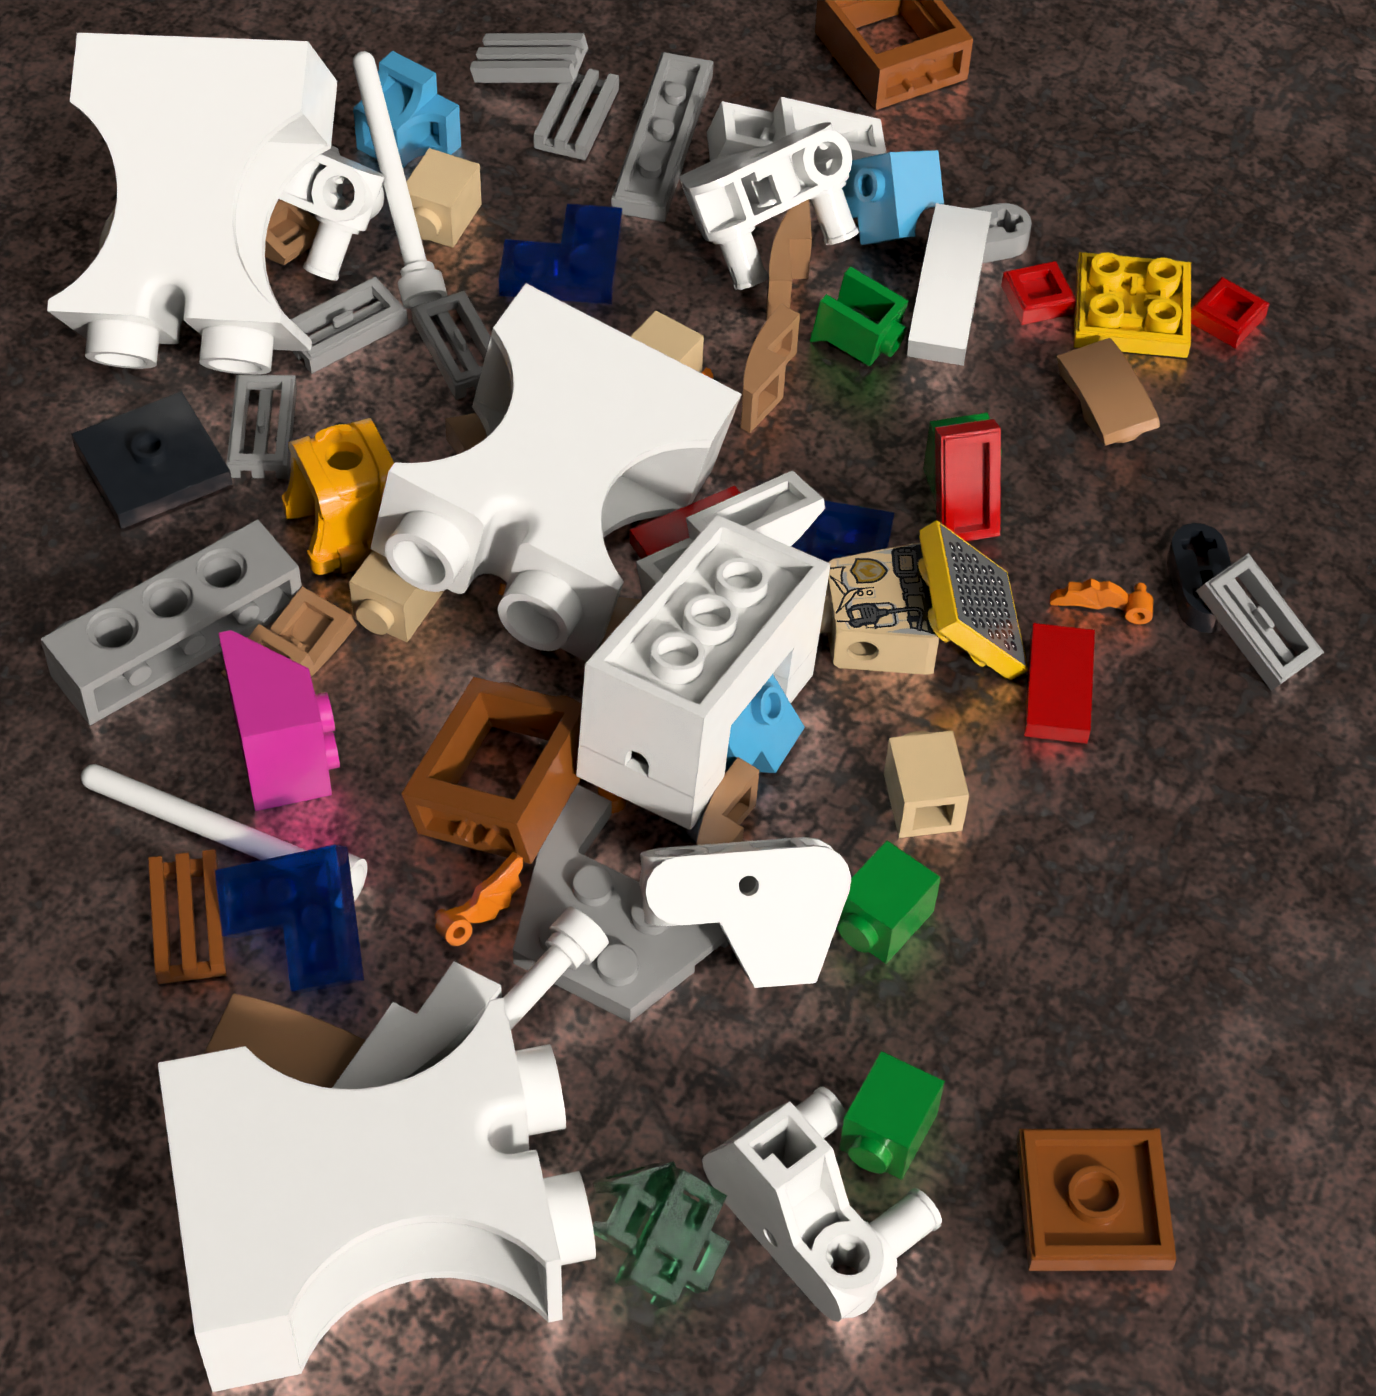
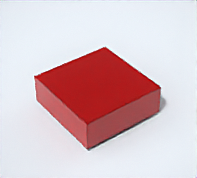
M1056 261L1003 272L1001 287L1021 325L1074 314L1077 300Z
M1221 277L1191 308V324L1236 349L1266 317L1270 303Z

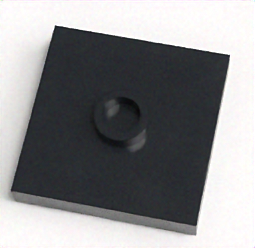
M182 391L71 434L77 453L121 529L233 484L230 469Z

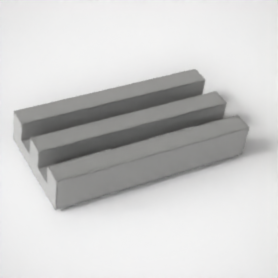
M485 33L482 40L484 47L478 48L476 53L478 61H472L470 71L475 83H573L588 50V45L584 33Z
M588 69L586 75L577 73L573 83H559L534 132V148L586 161L619 91V75L609 73L606 80L599 79L598 70ZM575 89H577L578 91L558 130V133L555 139H552V136L559 124V121ZM591 94H598L576 143H568L582 117Z
M375 276L290 319L306 335L333 323L309 336L312 340L311 351H293V354L299 360L304 358L305 367L313 374L408 325L407 310ZM376 300H379V301L373 303L372 305H370V306H368V307H366V308H364V309H362V310H360V311H358V312H356V313L353 314L354 311H356V310H358V309H360V308H362V307H364V306H366V305H368V304H370V303H372V302H374V301H376Z
M465 291L411 307L412 322L455 400L466 397V388L474 386L475 390H477L483 366L479 367L463 335L448 311L456 309L484 360L491 337ZM430 316H435L465 372H460Z
M236 375L226 463L231 471L232 478H241V471H251L252 478H265V471H275L277 479H289L291 453L288 448V442L292 441L297 395L295 375ZM250 389L260 390L253 454H243ZM273 390H281L275 454H267Z
M1249 553L1196 591L1271 691L1324 653ZM1236 577H1239L1261 607L1257 608L1236 581ZM1274 626L1277 627V629L1280 631V633L1283 635V637L1286 639L1289 645L1296 652V654L1298 655L1296 658L1292 655V653L1289 651V649L1286 647V645L1274 631Z

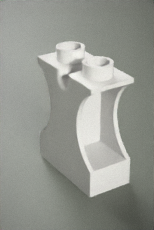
M77 33L70 102L97 127L109 148L116 172L117 203L110 232L99 254L74 283L48 299L47 311L87 339L85 357L88 360L121 368L145 369L155 367L157 365L159 344L179 343L180 326L183 318L186 323L202 335L199 363L206 368L216 371L244 375L266 374L271 371L273 350L311 351L312 340L285 315L275 299L269 283L265 262L267 228L280 195L292 178L306 164L318 155L331 149L337 80L308 41Z
M525 283L493 327L472 405L486 430L487 438L471 449L445 459L419 463H394L388 472L370 549L385 556L392 569L403 580L425 591L440 592L448 589L454 593L463 594L471 582L479 575L493 574L501 577L506 581L507 585L503 598L498 605V614L502 624L512 636L532 648L544 651H553L561 648L587 662L600 647L624 583L608 555L603 538L627 524L643 519L661 517L692 504L713 470L741 393Z
M504 998L489 1000L482 1017L472 1032L447 1057L415 1076L380 1087L335 1089L304 1083L271 1068L257 1058L246 1046L158 1063L194 1332L212 1392L301 1374L318 1342L346 1312L380 1291L410 1281L429 1278H456L488 1284L522 1300L538 1312L548 1323L563 1320L561 1266L596 1258L592 1220L580 1172L576 1171L543 1178L537 1150L529 1151L530 1135L566 1129L564 1101L557 1064L551 1045L547 1044L515 1051Z

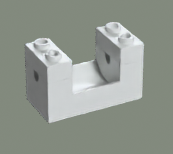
M716 515L585 663L576 776L691 830L706 811L715 789L724 777L730 729L733 722L772 674L790 703L813 676L831 564Z

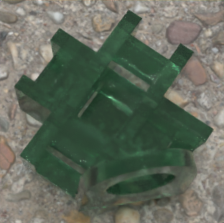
M674 1161L636 1167L593 1182L595 1193H610L619 1198L608 1221H595L593 1224V1233L596 1236L628 1253L614 1283L623 1288L631 1285L640 1287L653 1295L650 1303L659 1309L676 1304L684 1286L697 1294L708 1290L730 1241L711 1231L726 1200V1194L687 1171L677 1168ZM684 1190L699 1198V1202L684 1194ZM645 1215L650 1216L640 1238L635 1237ZM656 1248L673 1257L675 1261L655 1251ZM702 1248L706 1249L704 1257L697 1271H694L692 1269Z

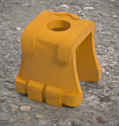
M371 418L330 426L317 432L314 438H310L308 435L288 442V448L291 453V473L287 491L282 494L283 511L287 519L315 515L314 532L309 550H307L308 564L315 574H327L335 571L337 568L340 569L342 574L358 570L372 552L370 548L388 472L393 466L394 461Z

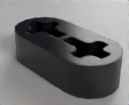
M1201 523L1186 524L1176 530L1168 551L1167 566L1182 621L1190 628L1199 632L1213 633L1223 630L1224 627L1202 598H1199V594L1196 591L1232 564L1227 544L1222 534L1215 528ZM1187 549H1197L1200 557H1206L1204 566H1198L1195 552Z

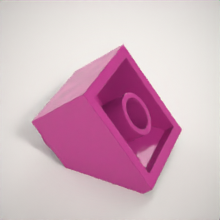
M232 630L219 632L232 709L255 811L331 796L329 770L340 768V761L333 733L335 731V724L328 693L315 694L309 668Z

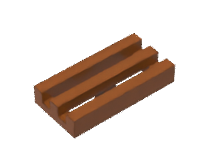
M216 850L202 851V858L190 859L189 852L175 854L176 861L163 863L162 856L148 857L154 962L158 984L227 976ZM204 876L210 961L197 962L192 878ZM177 880L182 964L171 965L166 881Z

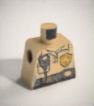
M911 543L832 559L828 562L831 565L820 633H827L831 661L835 666L844 669L922 675L934 673L939 637L933 631L928 619V611L933 606L929 586L925 583L919 571L918 562L919 559L923 558L920 543Z

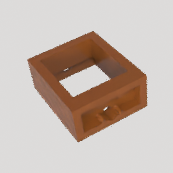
M817 0L816 35L875 111L968 79L973 37L942 0ZM901 14L920 40L876 54L856 29Z
M473 677L401 793L417 833L506 858L512 852H515L523 858L524 863L532 864L581 779L576 776L582 703L565 695L552 696L523 689L511 682L498 683ZM492 727L548 740L514 800L457 785Z

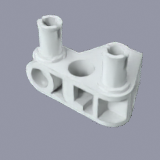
M831 122L809 126L763 147L719 157L679 176L697 228L706 241H712L713 244L720 245L734 282L735 290L747 289L768 279V272L765 271L751 233L755 229V225L808 199H811L824 236L825 245L846 241L859 233L842 189L850 176L849 172L853 159L851 147L845 137L833 130Z
M331 146V149L318 155L306 164L288 183L279 199L316 214V219L320 221L307 261L304 262L303 269L317 276L335 281L339 278V271L352 234L366 231L369 221L379 213L384 204L385 190L383 181L385 176L371 168L340 156L338 148ZM352 183L355 191L354 200L346 205L345 198L342 195L343 187L345 184Z
M797 837L667 847L647 850L640 854L641 875L639 884L643 895L645 923L657 926L719 923L742 969L755 988L817 982L849 894L851 883L848 864L830 845L818 838ZM745 876H753L756 878L755 888L748 893L741 892L739 890L740 880Z
M819 1087L814 1091V1094L796 1107L789 1101L759 1115L744 1129L704 1155L702 1164L708 1180L725 1204L810 1301L826 1317L832 1321L839 1322L843 1318H854L871 1307L875 1302L878 1291L897 1276L896 1258L931 1231H936L942 1226V1218L932 1200L918 1188L911 1189L903 1199L871 1223L864 1221L849 1205L834 1150L825 1140L835 1130L843 1127L846 1111L830 1090L825 1087ZM835 1265H847L857 1270L858 1274L843 1275L837 1273L832 1268Z

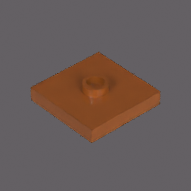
M1160 1128L1019 1129L1016 1142L1028 1271L1173 1270L1176 1262V1252Z

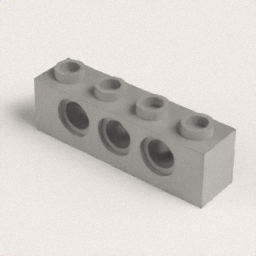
M257 519L237 531H231L223 535L217 542L194 555L170 564L163 572L132 589L117 593L108 602L81 617L62 623L53 632L40 638L50 675L87 723L92 725L221 652L219 632L232 630L244 637H248L258 624L265 627L276 621L302 587L299 566Z

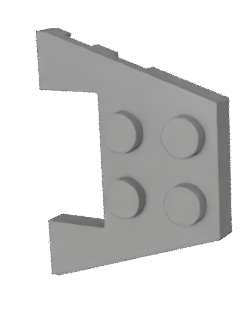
M577 785L538 852L513 947V964L528 971L548 950L545 942L551 936L549 927L568 907H574L590 917L602 929L608 938L609 944L590 965L581 963L576 970L567 968L554 984L631 1023L695 972V965L719 946L726 948L730 944L719 923L657 926L645 923L643 895L639 882L585 856V853L612 815V801ZM745 876L739 882V890L745 893L751 892L756 886V878L753 876Z

